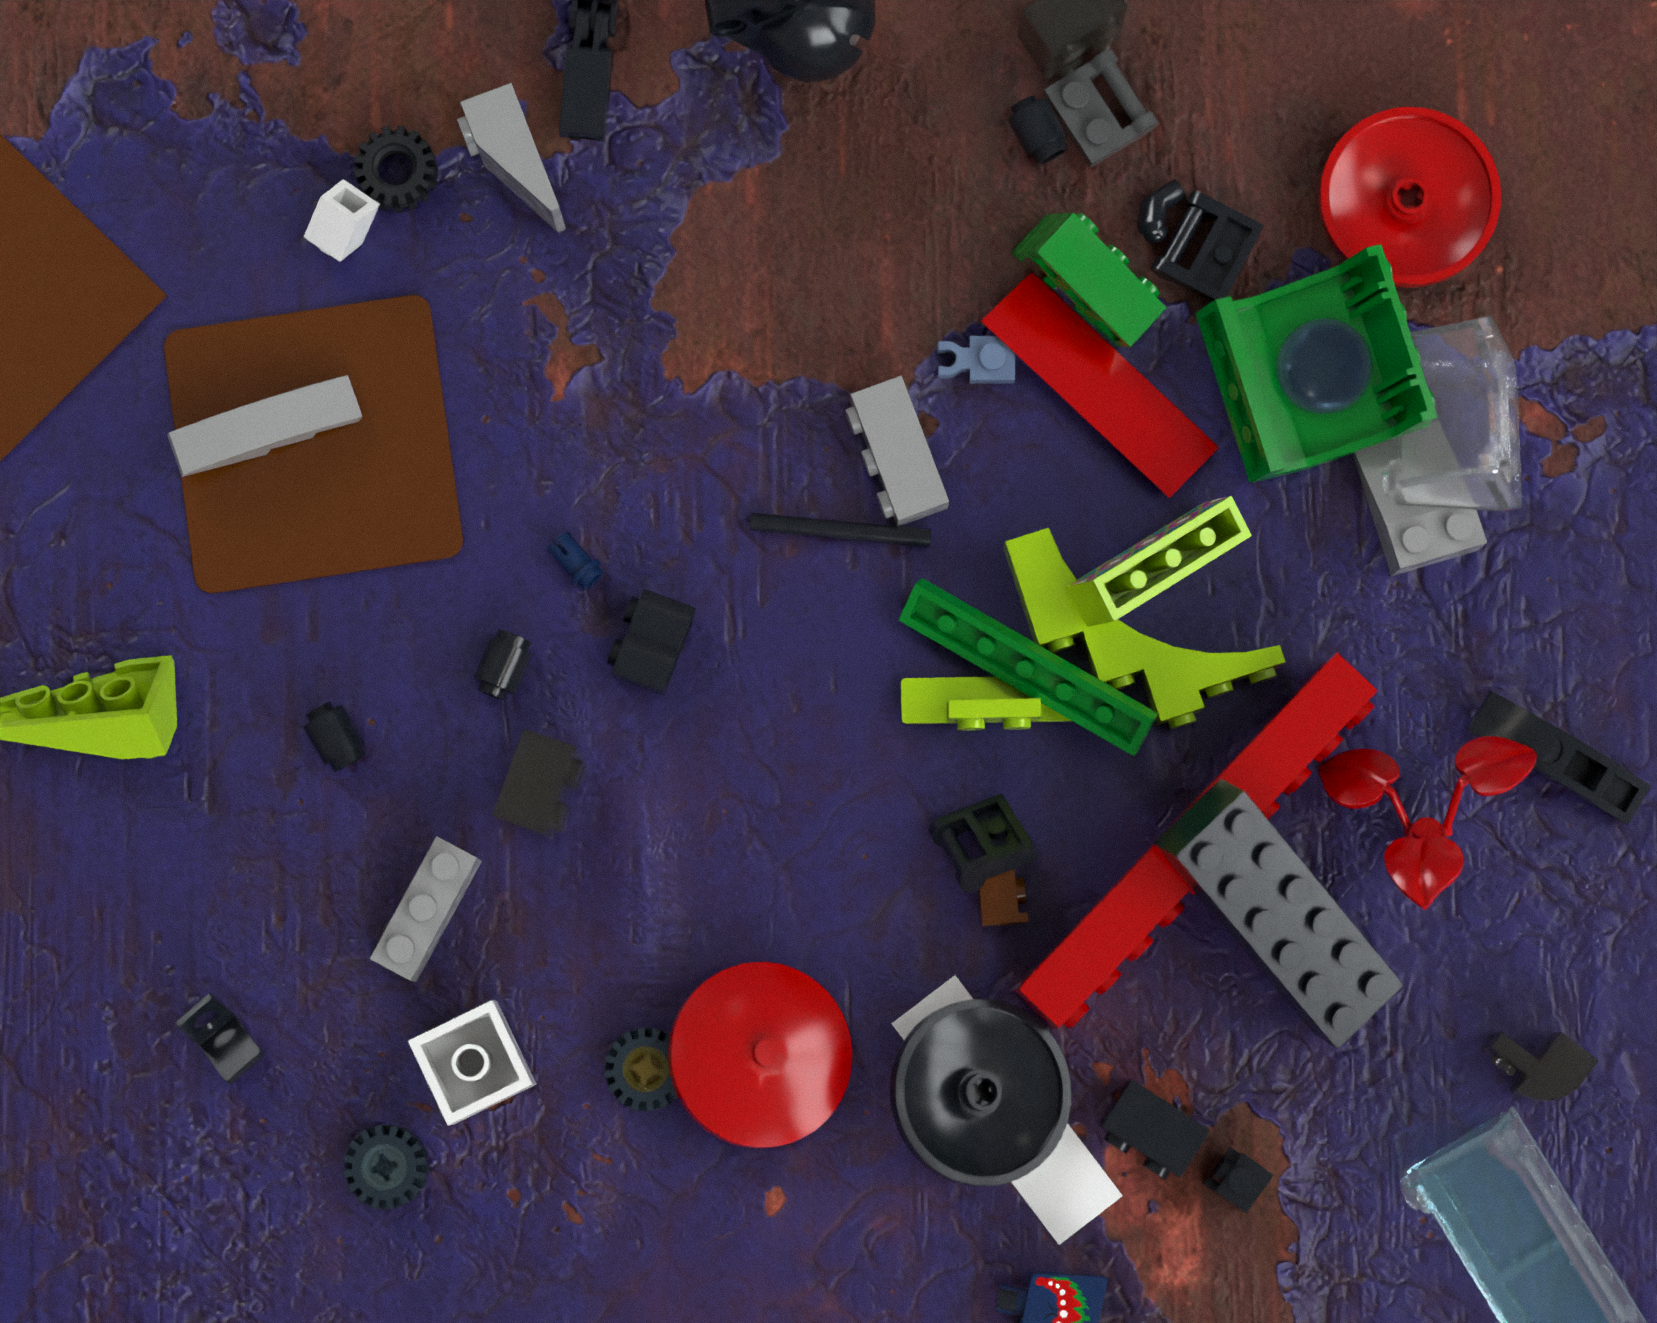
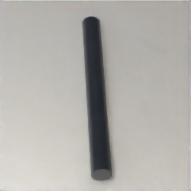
M751 512L750 530L930 547L931 529Z

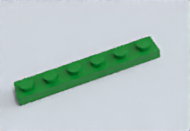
M923 578L915 583L899 618L900 622L1028 696L1041 698L1042 704L1132 756H1135L1140 750L1158 715L1157 712Z

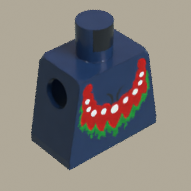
M1030 1271L1026 1290L1004 1284L999 1285L994 1311L1020 1317L1019 1323H1099L1108 1278L1099 1274Z

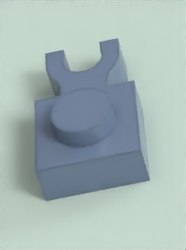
M970 336L969 348H963L950 341H938V354L950 353L956 360L954 365L950 367L938 366V378H952L959 373L969 372V384H1014L1015 353L997 336Z

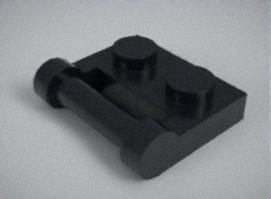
M1191 191L1185 202L1188 207L1164 253L1161 257L1157 256L1150 270L1158 277L1174 282L1212 302L1215 299L1227 297L1264 225L1201 192ZM1203 216H1209L1216 220L1190 270L1179 266L1178 263Z
M1002 793L935 819L929 826L931 838L936 845L944 849L956 869L955 878L961 889L965 892L976 891L984 885L986 879L1038 859L1035 845ZM968 831L983 856L971 860L959 841L958 835Z

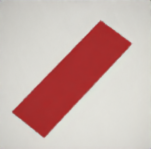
M1033 272L982 319V323L1167 497L1170 498L1219 448Z

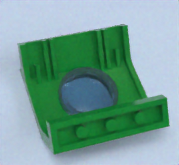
M1381 244L1366 247L1340 265L1257 296L1232 301L1231 296L1215 299L1195 313L1249 483L1307 470L1429 427V422L1438 418L1435 410V399L1427 386L1421 367L1420 353L1413 343L1406 321V310L1399 300L1393 282L1392 267L1385 257Z

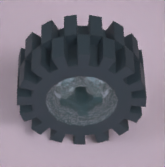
M395 1125L375 1126L361 1132L360 1136L352 1140L349 1145V1151L344 1155L343 1162H345V1170H342L343 1178L347 1179V1188L350 1193H354L358 1197L357 1200L362 1204L370 1205V1208L393 1209L414 1200L419 1195L420 1190L425 1187L427 1173L430 1172V1164L427 1161V1156H429L427 1149L423 1148L420 1143L421 1140L417 1135H413L409 1132L410 1130L404 1127H397Z

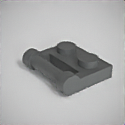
M1112 49L1101 52L1087 64L1045 88L1043 95L1090 168L1149 133L1159 124L1152 111L1147 113L1116 65L1119 60ZM1101 74L1133 122L1124 129L1121 128L1091 81Z

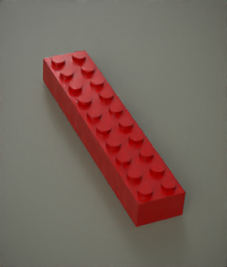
M1338 653L1334 654L1312 675L1171 826L1220 779L1245 791L1269 820L1281 807L1275 799L1282 792L1288 796L1305 782L1312 774L1306 766L1313 759L1317 763L1321 762L1344 740L1338 732L1344 726L1351 730L1371 712L1375 705L1369 700L1378 690ZM1153 843L1013 992L1053 1030L1060 1028L1062 1025L1067 1029L1072 1028L1090 1009L1085 1000L1094 991L1098 995L1104 994L1122 975L1116 969L1125 958L1130 962L1136 960L1154 941L1148 935L1157 924L1162 929L1165 926L1167 927L1186 907L1180 901L1188 891L1192 895L1196 893Z

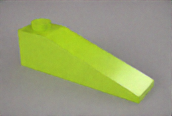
M172 655L129 659L115 663V672L95 678H90L88 672L73 676L74 682L51 691L49 687L41 685L0 697V740L117 759H150L157 756H166L177 728L175 664Z

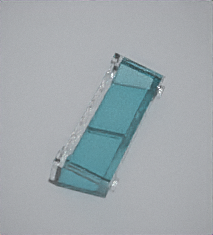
M1514 1106L1495 1115L1412 1166L1400 1178L1403 1184L1402 1192L1407 1203L1414 1210L1420 1209L1425 1214L1433 1213L1499 1323H1647Z

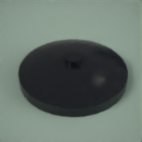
M970 999L949 1004L932 1012L922 1019L908 1034L898 1051L892 1068L890 1102L893 1118L902 1140L909 1151L926 1168L936 1175L958 1184L968 1186L1000 1185L1029 1174L1039 1167L1056 1148L1064 1133L1070 1114L1071 1080L1066 1060L1058 1043L1046 1027L1025 1010L1003 1001Z

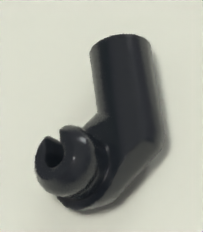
M1176 179L1171 180L1152 192L1140 203L1137 228L1139 233L1144 235L1148 243H1158L1166 237L1168 232L1167 227L1164 225L1166 210L1186 198L1183 188Z

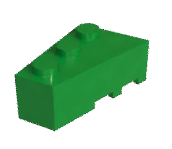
M1074 212L1047 214L1011 253L1021 262L1026 257H1029L1047 275L1043 282L1052 290L1058 286L1076 304L1074 309L1115 346L1131 347L1166 309L1164 304L1157 298L1160 295L1159 290L1143 276L1137 278L1126 267L1130 263L1128 258L1115 246L1110 244L1107 247L1096 236L1099 231L1097 226L1084 214L1078 213L1076 215Z

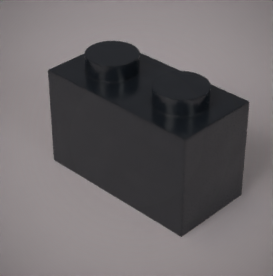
M1128 1079L1099 1124L1101 1128L1107 1131L1103 1138L1106 1142L1125 1154L1128 1153L1130 1148L1147 1157L1142 1165L1166 1180L1170 1173L1175 1177L1181 1178L1210 1133V1130L1133 1079Z

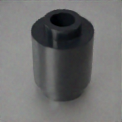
M1032 95L1012 106L1011 110L1014 114L1007 121L1027 158H1033L1037 166L1052 161L1068 150V146L1064 141L1067 135L1046 98L1037 100Z
M498 629L495 638H489L473 676V679L480 682L478 690L499 700H503L506 693L515 695L532 656L528 653L532 643L518 635Z
M329 701L306 715L310 722L303 729L324 765L330 764L334 773L366 755L361 746L364 740L343 705L334 708Z

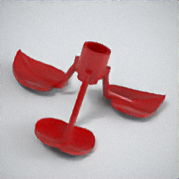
M1498 736L1478 737L1464 744L1455 756L1456 770L1463 776L1456 782L1443 824L1430 817L1420 818L1414 824L1410 822L1396 790L1389 786L1399 778V766L1393 758L1381 751L1354 749L1339 753L1320 766L1318 775L1328 797L1346 808L1359 809L1372 806L1382 798L1383 793L1390 798L1402 823L1404 835L1407 837L1398 838L1387 847L1384 854L1385 868L1397 888L1412 902L1426 910L1434 899L1456 880L1464 866V855L1461 848L1454 841L1446 838L1453 834L1452 824L1464 788L1470 783L1473 791L1481 796H1494L1509 791L1532 771L1537 761V753L1526 745Z

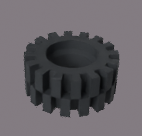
M397 125V130H391L390 126L382 127L383 133L378 135L373 131L368 135L370 140L367 144L363 141L358 147L360 154L355 155L354 158L356 166L354 173L362 192L380 204L379 208L384 211L392 208L395 213H403L402 208L409 207L410 211L417 209L416 203L420 200L425 203L430 198L428 192L430 190L434 191L437 185L435 177L438 176V167L430 145L425 139L421 138L418 132L412 130L410 133L404 126ZM392 154H403L413 162L411 177L400 185H390L384 182L379 175L382 161Z

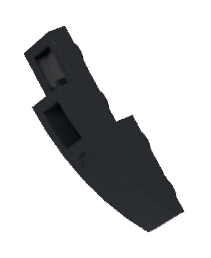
M1492 691L1488 692L1467 728V731L1477 737L1498 736L1532 748L1537 753V761L1532 769L1533 771L1549 778L1627 825L1651 787L1650 784L1620 767V764Z

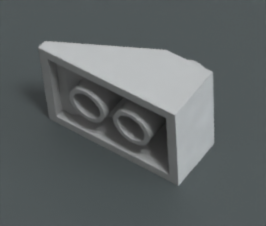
M512 83L461 101L465 116L458 118L457 121L470 155L473 156L480 153L484 166L557 232L565 230L566 227L560 207Z
M1438 422L1431 423L1429 427L1352 453L1391 576L1478 551L1487 543L1472 495Z

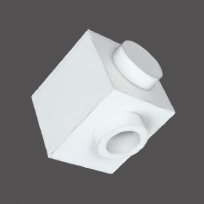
M343 179L320 197L304 238L319 247L325 254L341 262L363 244L380 204Z

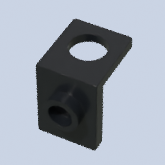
M211 993L206 995L175 1022L176 1026L201 1047L224 1081L229 1085L264 1056V1052L236 1014ZM208 1011H215L214 1018L207 1025L199 1028L194 1027V1023L200 1015Z

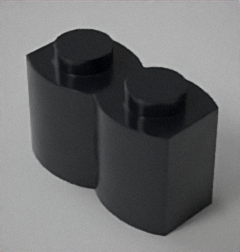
M647 589L643 590L640 599L632 596L623 622L630 624L624 640L615 639L607 660V664L614 666L612 670L613 678L664 696L696 614L695 607Z

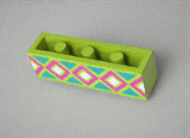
M1232 496L1207 501L1069 584L1067 588L1087 627L1113 622L1252 535Z

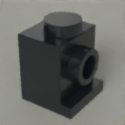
M1229 1146L1203 1185L1239 1211L1247 1213L1274 1175L1244 1153L1237 1152Z

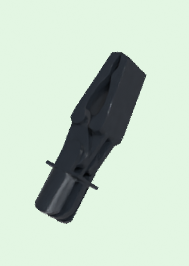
M572 0L570 33L575 35L573 45H567L559 127L560 137L605 141L614 66V55H612V49H609V39L616 35L619 11L618 0ZM591 35H594L593 46L590 47Z

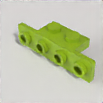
M997 677L904 678L901 681V720L903 724L957 723L958 730L971 731L984 730L985 723H1003V729L1023 730L1030 729L1031 722H1073L1042 704L1041 698H1032Z

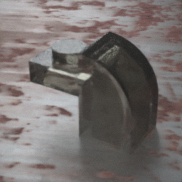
M1503 1032L1493 1033L1483 1046L1485 1050L1492 1054L1489 1062L1508 1077H1512L1514 1073L1519 1075L1508 1091L1528 1100L1548 1101L1569 1095L1582 1084L1599 1061L1563 1032H1553L1534 1057Z

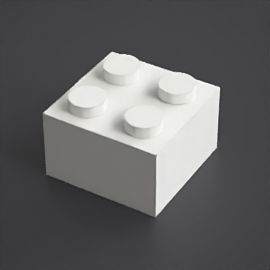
M491 1000L408 1041L447 1125H454L536 1085L497 1001Z

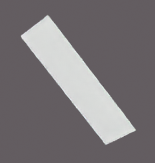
M954 975L895 1020L892 1025L903 1040H905L912 1029L932 1012L949 1004L973 998ZM1068 1123L1059 1143L1049 1157L1029 1174L1012 1181V1184L1059 1245L1123 1196Z

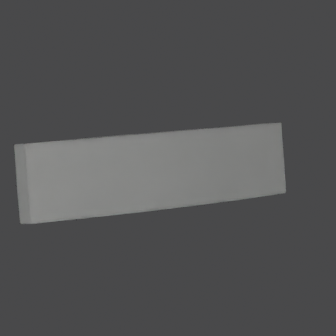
M348 375L232 409L171 431L167 436L181 477L267 455L271 449L311 439L318 432L359 422L363 416Z

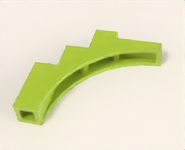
M1045 528L1005 541L1003 550L1033 641L1044 648L1048 647L1050 652L1056 653L1075 646L1074 638L1080 637L1092 675L1117 690L1135 684L1134 676L1140 674L1151 710L1158 713L1155 719L1157 726L1168 722L1170 730L1194 723L1196 722L1194 714L1204 708L1200 693L1206 691L1209 699L1233 691L1232 683L1245 678H1249L1251 685L1277 677L1275 669L1280 668L1285 663L1280 645L1249 652L1207 653L1163 643L1137 632L1118 619L1113 622L1087 627L1067 588L1069 584L1077 579L1063 561L1050 529Z

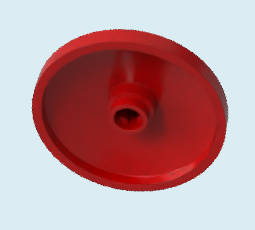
M1392 108L1363 119L1338 141L1321 175L1318 193L1319 213L1326 236L1344 261L1366 247L1381 244L1385 257L1392 267V278L1395 287H1424L1437 284L1457 275L1468 267L1485 248L1496 228L1500 214V179L1494 160L1481 139L1457 119L1427 108Z
M750 962L735 965L714 974L702 982L688 996L678 1011L672 1025L668 1045V1065L677 1097L688 1114L699 1126L718 1139L730 1144L748 1148H771L793 1143L806 1137L823 1125L833 1114L841 1102L849 1083L852 1068V1043L848 1025L839 1006L825 988L812 977L795 968L779 963Z

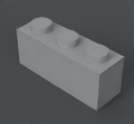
M902 375L852 393L850 395L852 407L845 409L846 416L853 434L862 433L867 449L861 451V455L869 476L877 474L883 491L876 494L884 517L887 519L893 516L896 526H902L948 509L949 499Z
M436 836L370 959L410 981L417 982L482 861Z

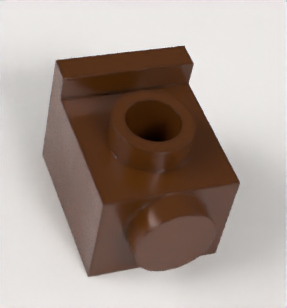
M1015 869L986 879L984 885L977 890L981 927L1026 924L1029 922L1028 912L1019 913L1018 905L1026 904L1024 877H1015Z

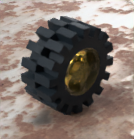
M637 1028L624 1033L612 1044L609 1053L606 1055L604 1076L610 1092L621 1104L637 1111H653L664 1108L677 1099L668 1065L670 1034L655 1028Z

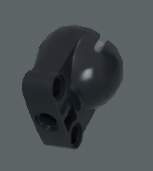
M704 0L709 32L713 36L727 37L759 53L774 70L791 79L805 83L835 79L853 67L863 53L862 50L855 47L859 37L869 41L876 23L875 0Z

